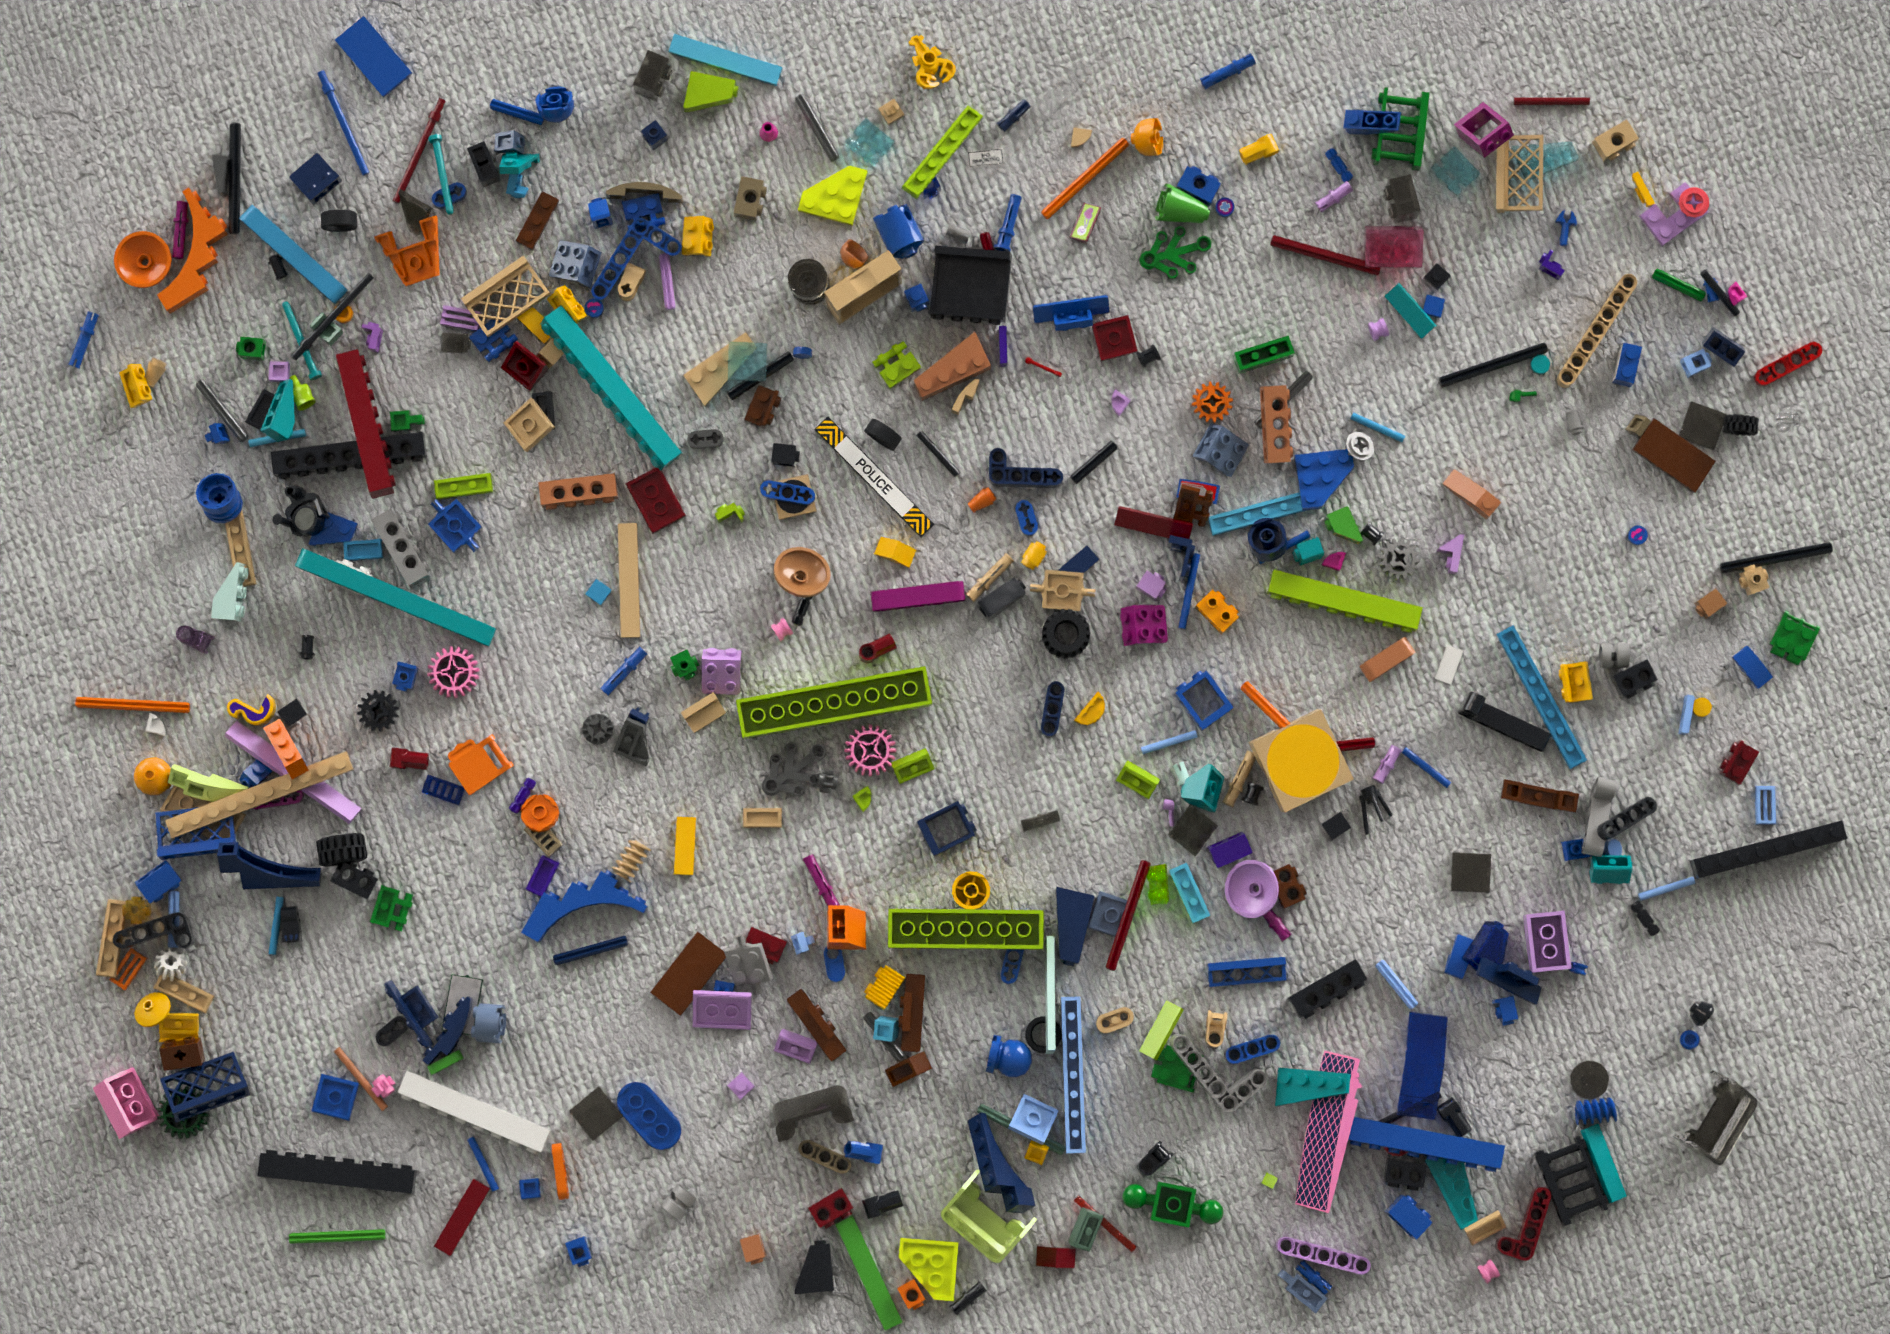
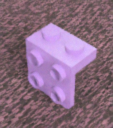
M716 648L703 649L702 692L704 694L714 692V694L738 695L740 693L742 650L734 648L718 650Z

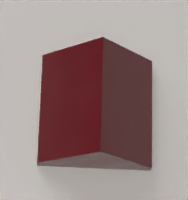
M518 341L514 343L501 366V369L529 391L534 388L549 370L542 360Z

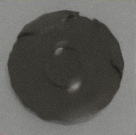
M1583 1061L1573 1068L1570 1074V1085L1578 1096L1584 1099H1595L1607 1090L1609 1076L1607 1070L1600 1063Z

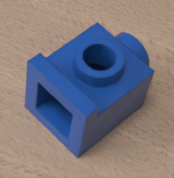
M398 661L392 684L400 691L407 692V689L413 690L419 668ZM402 674H407L406 680H401Z
M1514 996L1492 1000L1493 1004L1497 1003L1495 1014L1497 1019H1500L1502 1025L1514 1024V1020L1518 1019Z
M585 1236L565 1243L572 1265L577 1264L578 1267L589 1264L588 1260L592 1259ZM581 1248L583 1250L582 1256L577 1255V1249Z

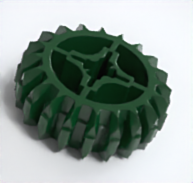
M185 1086L183 1091L180 1087L179 1092L187 1094L189 1087ZM194 1089V1091L191 1094V1096L195 1098L200 1097L202 1095V1093L199 1092L195 1096L196 1089ZM176 1095L174 1100L178 1098L177 1105L183 1103L184 1098ZM168 1100L166 1102L159 1101V1104L164 1107L157 1108V1111L163 1114L157 1116V1119H164L160 1126L167 1125L164 1132L168 1133L172 1130V1137H175L177 1132L179 1139L183 1138L184 1133L186 1138H190V1132L196 1136L198 1135L196 1128L203 1131L204 1128L200 1124H208V1121L203 1118L210 1117V1114L201 1113L198 1114L197 1120L192 1126L189 1127L190 1118L180 1121L183 1124V1129L178 1128L170 1120L174 1116L172 1112H169L170 1105Z

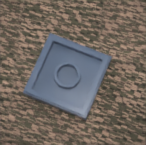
M1099 891L1088 928L1115 937L1128 900Z

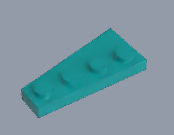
M1278 1067L1275 1106L1279 1107L1308 1100L1349 1094L1351 1074Z
M1439 1158L1438 1161L1425 1159L1424 1161L1459 1229L1462 1230L1477 1222L1478 1218L1465 1170V1163L1458 1162L1457 1165L1446 1163V1159Z

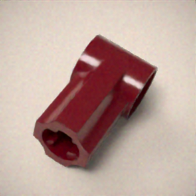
M890 633L873 642L863 644L859 649V659L864 663H871L874 659L897 649ZM865 649H870L873 655L866 658L862 655V652Z
M402 748L391 749L389 767L427 770L429 753L413 752Z

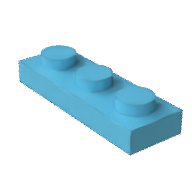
M1185 863L1169 870L1192 924L1209 917L1210 913L1188 864Z

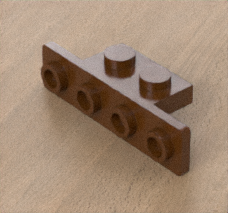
M906 974L904 996H900V1008H903V1016H899L898 1027H902V1051L920 1052L925 975Z
M799 989L787 998V1002L830 1061H834L846 1052V1048L833 1032L836 1030L830 1020L827 1022L822 1017L825 1014L819 1005L814 1006L803 989Z

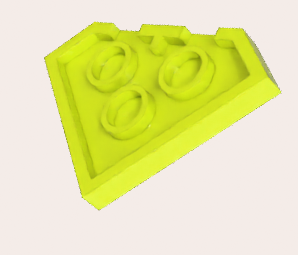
M849 165L802 192L798 211L853 226L868 170Z
M900 1238V1260L934 1300L954 1301L958 1242Z

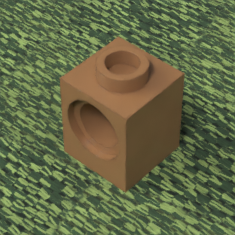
M1715 588L1694 604L1696 605V612L1701 617L1704 616L1707 619L1728 603Z

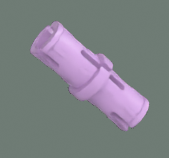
M1345 181L1335 190L1331 189L1328 191L1329 194L1316 201L1315 204L1318 205L1317 207L1321 212H1324L1333 204H1338L1340 199L1353 192V189Z
M1394 745L1390 746L1384 759H1381L1377 772L1373 776L1375 781L1381 784L1384 783L1390 770L1394 769V763L1402 752L1401 749Z

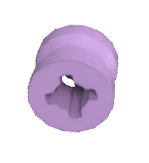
M1383 318L1379 319L1376 323H1368V328L1374 341L1378 340L1379 337L1389 336V331Z

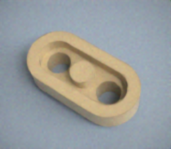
M1121 1007L1102 1014L1096 1020V1027L1102 1033H1110L1126 1027L1133 1022V1012L1127 1007ZM1125 1013L1127 1020L1122 1021L1120 1015ZM1103 1020L1109 1021L1108 1027L1102 1026Z

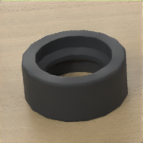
M351 210L324 211L321 213V229L330 232L357 229V213Z
M874 418L871 419L864 430L868 436L892 451L895 450L902 440V437L893 429Z
M1040 1016L1028 1024L1025 1030V1039L1032 1050L1046 1053V1046L1036 1044L1032 1038L1034 1027L1038 1024L1046 1023V1016ZM1055 1021L1057 1047L1062 1039V1031L1059 1024Z

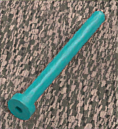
M434 134L429 136L428 139L429 143L433 144L446 213L452 215L454 209L440 145L442 136Z
M285 301L282 303V307L300 346V342L304 337L290 304ZM306 350L302 355L310 371L308 376L311 381L322 377V373L320 370L317 371L309 350Z

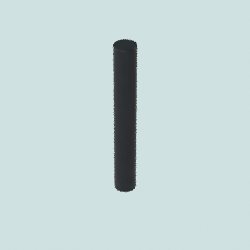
M1703 270L1700 273L1702 278L1733 316H1737L1740 313L1739 309L1732 304L1730 298L1708 271Z
M921 430L916 436L954 477L959 475L960 471Z

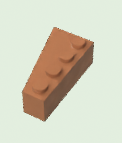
M976 332L972 333L914 380V385L922 401L991 370V364Z

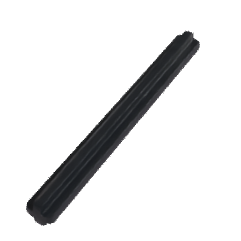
M236 122L230 124L229 234H238L240 232L241 124Z
M1541 343L1439 378V383L1441 387H1446L1533 358L1537 355L1545 354L1548 352V347L1546 343Z
M1828 542L1724 562L1720 564L1721 573L1744 570L1745 567L1755 564V567L1827 554L1833 552V547Z

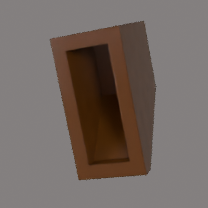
M923 1051L885 1069V1072L892 1087H895L932 1069Z

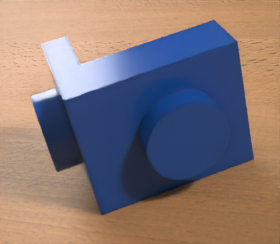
M256 760L242 772L239 780L242 785L247 786L249 789L263 782L271 775L272 770L259 760Z

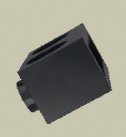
M485 141L468 147L467 150L483 188L501 181Z
M1648 659L1611 677L1620 698L1626 696L1627 699L1637 695L1636 691L1641 688L1645 691L1655 686L1653 682L1658 680ZM1641 671L1647 673V681H1642L1639 678ZM1623 680L1630 682L1631 687L1629 690L1622 687Z
M352 861L339 863L330 881L368 900L378 880L373 876L374 872L366 868L361 871L356 868L358 864ZM349 869L350 876L347 879H343V871ZM367 878L366 886L360 887V880Z
M1387 1158L1383 1181L1388 1182L1387 1186L1399 1188V1184L1407 1185L1409 1190L1418 1191L1419 1187L1424 1188L1427 1165ZM1393 1168H1398L1400 1171V1176L1397 1179H1393L1390 1176V1171ZM1412 1171L1419 1173V1179L1416 1182H1412L1409 1178Z

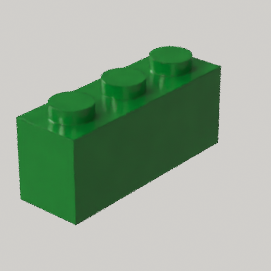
M1288 335L1235 352L1233 359L1238 374H1242L1292 358L1295 352Z

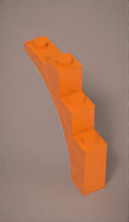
M189 187L182 192L189 204L193 219L191 250L179 275L169 286L157 294L169 314L209 290L206 286L208 281L202 272L218 263L216 259L218 256L213 246H209L228 235L225 230L228 227L222 218L218 219L216 215L211 217L206 206L202 208L199 201H201V198L196 190L192 192Z

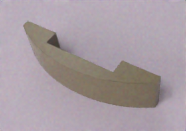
M649 182L625 183L606 191L607 199L626 200L627 192L659 193L663 195L664 202L683 203V197L678 192L666 186Z

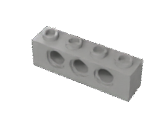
M389 509L371 519L407 585L412 588L429 578L428 572L431 569L426 561H421L419 557L421 552L416 544L412 545L409 540L412 536L408 529H403L400 524L403 520L398 511L394 513L392 509ZM396 526L398 532L393 536L389 535V529ZM401 543L407 544V549L404 552L398 551V545ZM415 559L416 566L412 569L408 568L407 562Z

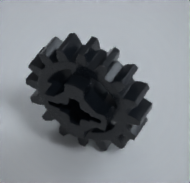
M374 690V695L368 692L367 699L361 698L364 702L363 705L358 704L361 711L357 712V715L362 716L359 721L361 723L366 722L364 727L368 728L371 726V731L373 732L376 728L382 732L383 727L389 730L390 723L396 724L393 719L399 718L395 711L400 710V708L394 706L397 700L391 701L392 695L388 694L385 696L386 693L383 690L381 694ZM377 699L375 703L369 705L372 700ZM385 700L389 703L391 711L386 709ZM380 706V709L383 710V712L378 713L377 716L374 710L378 709ZM366 712L371 714V722L367 718ZM383 718H388L385 722L380 723Z

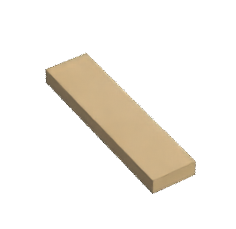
M242 510L235 519L225 523L233 567L236 562L246 564L244 567L248 568V578L243 582V586L246 587L256 585L257 583Z
M108 899L96 976L116 978L121 948L114 945L113 936L116 932L124 930L128 907L127 901ZM121 935V939L119 940V943H122V938H123L122 935Z

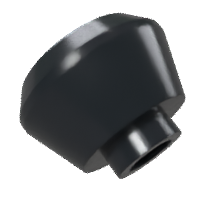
M1700 1001L1699 1003L1695 1002L1690 1007V1017L1696 1026H1703L1714 1012L1712 1004Z

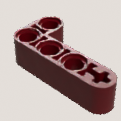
M1536 1187L1533 1189L1517 1240L1504 1236L1497 1239L1495 1246L1499 1253L1524 1261L1530 1260L1533 1257L1551 1200V1193L1547 1188ZM1542 1190L1543 1194L1546 1196L1545 1199L1540 1200L1539 1204H1542L1543 1208L1540 1206L1533 1205L1534 1202H1539V1197L1537 1196V1193H1541ZM1533 1209L1540 1211V1217L1536 1220L1531 1217ZM1529 1227L1534 1230L1532 1238L1525 1236V1231ZM1504 1240L1510 1243V1248L1507 1251L1501 1249V1243ZM1523 1246H1526L1529 1250L1526 1257H1521L1519 1254V1250Z

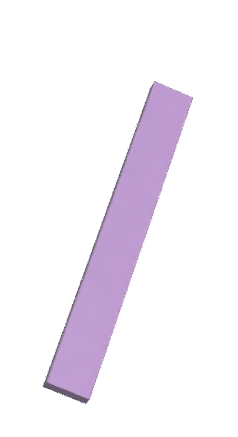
M238 721L225 733L227 739L280 776L288 774L274 747ZM325 782L301 790L348 824L361 811L359 806Z

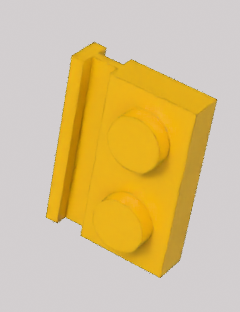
M168 1013L167 1017L159 1023V1042L170 1039L181 1041L189 1036L199 1038V1014Z

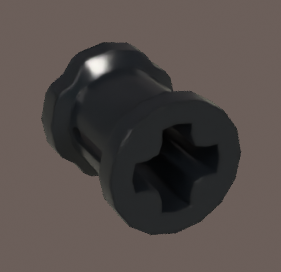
M1154 344L1151 345V348L1141 353H1136L1143 368L1155 360H1161Z
M1369 521L1360 534L1361 536L1364 535L1375 546L1385 532H1380Z
M1248 782V789L1245 797H1242V801L1258 806L1257 801L1264 787Z

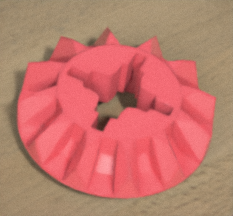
M1691 187L1682 192L1678 204L1681 212L1686 214L1687 217L1696 218L1702 216L1708 210L1709 197L1702 189ZM1692 197L1695 198V201L1701 202L1695 206V209L1688 203L1692 200Z

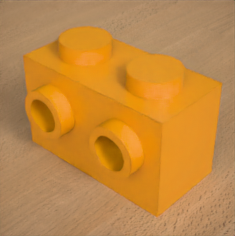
M1212 589L1195 608L1222 635L1239 618L1237 615L1239 612L1232 604L1229 606L1224 601L1225 597L1218 590L1215 592Z

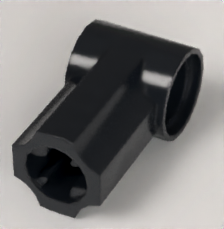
M1453 1097L1436 1107L1442 1119L1448 1123L1457 1137H1462L1472 1130Z
M898 1190L862 1200L867 1219L883 1215L884 1212L903 1206Z

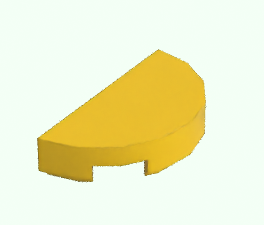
M1639 172L1633 173L1632 181L1637 186L1635 191L1642 204L1646 203V207L1654 205L1655 202Z
M1099 691L1074 719L1076 723L1090 725L1102 717L1105 703Z

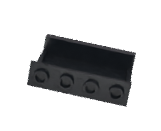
M935 246L934 253L936 257L930 311H928V314L933 316L932 319L944 320V317L951 318V321L956 322L970 319L971 323L989 321V324L1000 325V322H1005L1012 264L1011 252Z

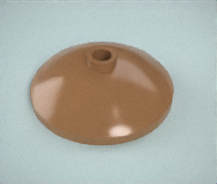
M794 547L783 551L777 557L773 569L774 577L779 586L786 592L798 597H812L820 594L828 586L831 576L827 561L816 551L804 547Z

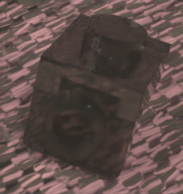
M441 333V352L464 354L470 349L471 339L468 338L467 333Z

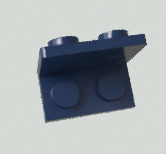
M319 153L314 154L289 176L313 205L342 182L340 176L333 171Z
M1170 535L1167 543L1170 551L1175 553L1185 551L1179 581H1183L1185 577L1188 578L1191 564H1188V559H1192L1195 546L1192 545L1193 540Z

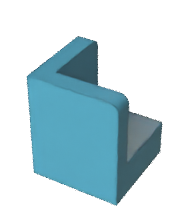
M880 1016L876 1019L873 1039L888 1042L897 1039L899 1036V1018Z

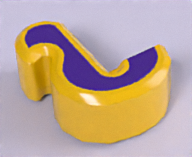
M269 694L264 699L259 711L238 699H233L227 704V712L230 716L240 719L242 714L245 721L253 726L267 724L273 718L276 711L275 699Z

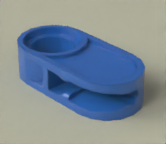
M826 947L824 950V960L827 976L831 981L839 982L845 976L842 951L838 950V957L831 959L827 955L829 949Z

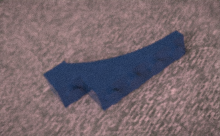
M239 842L219 843L217 858L220 873L240 872L243 890L320 887L321 868H305L280 864L253 854L241 847Z
M979 1113L969 1119L968 1125L985 1192L1002 1194L1006 1212L1023 1214L1035 1207L1032 1189L1023 1183L1006 1161L994 1139L986 1113Z

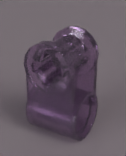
M186 625L180 626L176 630V637L179 641L191 646L195 650L208 654L207 649L211 640H214V636ZM184 630H189L190 637L183 640L181 633Z

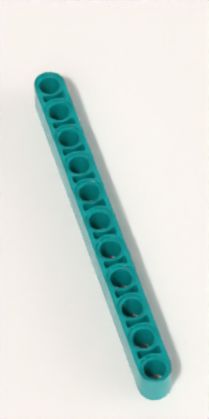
M303 548L295 563V567L488 647L497 630L483 622Z

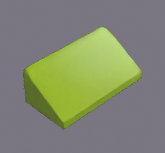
M926 748L891 762L899 784L935 769Z
M1127 761L1116 781L1149 799L1160 779L1132 762Z

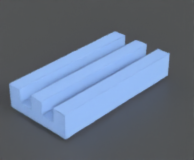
M1693 695L1684 696L1678 734L1686 735L1689 733L1695 699Z
M1755 786V825H1776L1775 786ZM1760 790H1763V820H1761ZM1767 790H1770L1771 820H1768Z

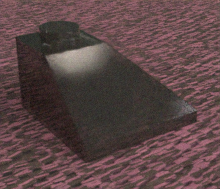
M400 189L398 193L409 231L416 236L420 234L424 237L419 221L435 216L432 207Z

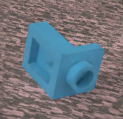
M509 174L506 194H510L514 198H525L529 188L521 186L523 175Z

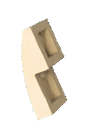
M974 379L963 389L952 407V413L959 415L965 398L973 400L980 382L979 379Z

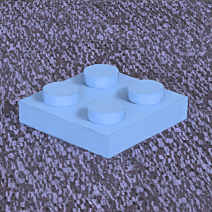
M1023 1094L1008 1129L1043 1145L1059 1110Z

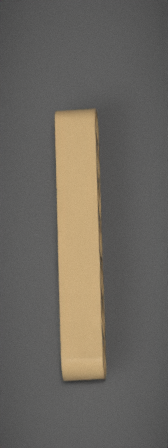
M1625 274L1614 287L1557 375L1556 382L1560 387H1570L1579 376L1636 288L1637 279L1634 275ZM1623 280H1629L1632 287L1626 288L1623 285ZM1613 296H1619L1622 302L1620 304L1615 303ZM1608 311L1611 314V319H1605L1603 312ZM1592 328H1600L1601 335H1595ZM1582 343H1589L1591 350H1584ZM1572 359H1579L1581 362V366H1574L1572 363ZM1562 374H1568L1571 381L1564 382Z

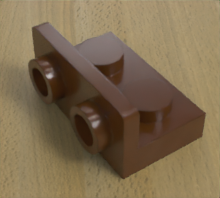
M758 385L744 421L766 429L767 425H771L774 419L772 412L775 407H779L782 397H779L780 392Z

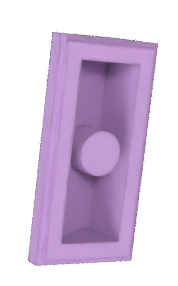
M782 1029L774 1051L810 1064L818 1043L813 1039Z

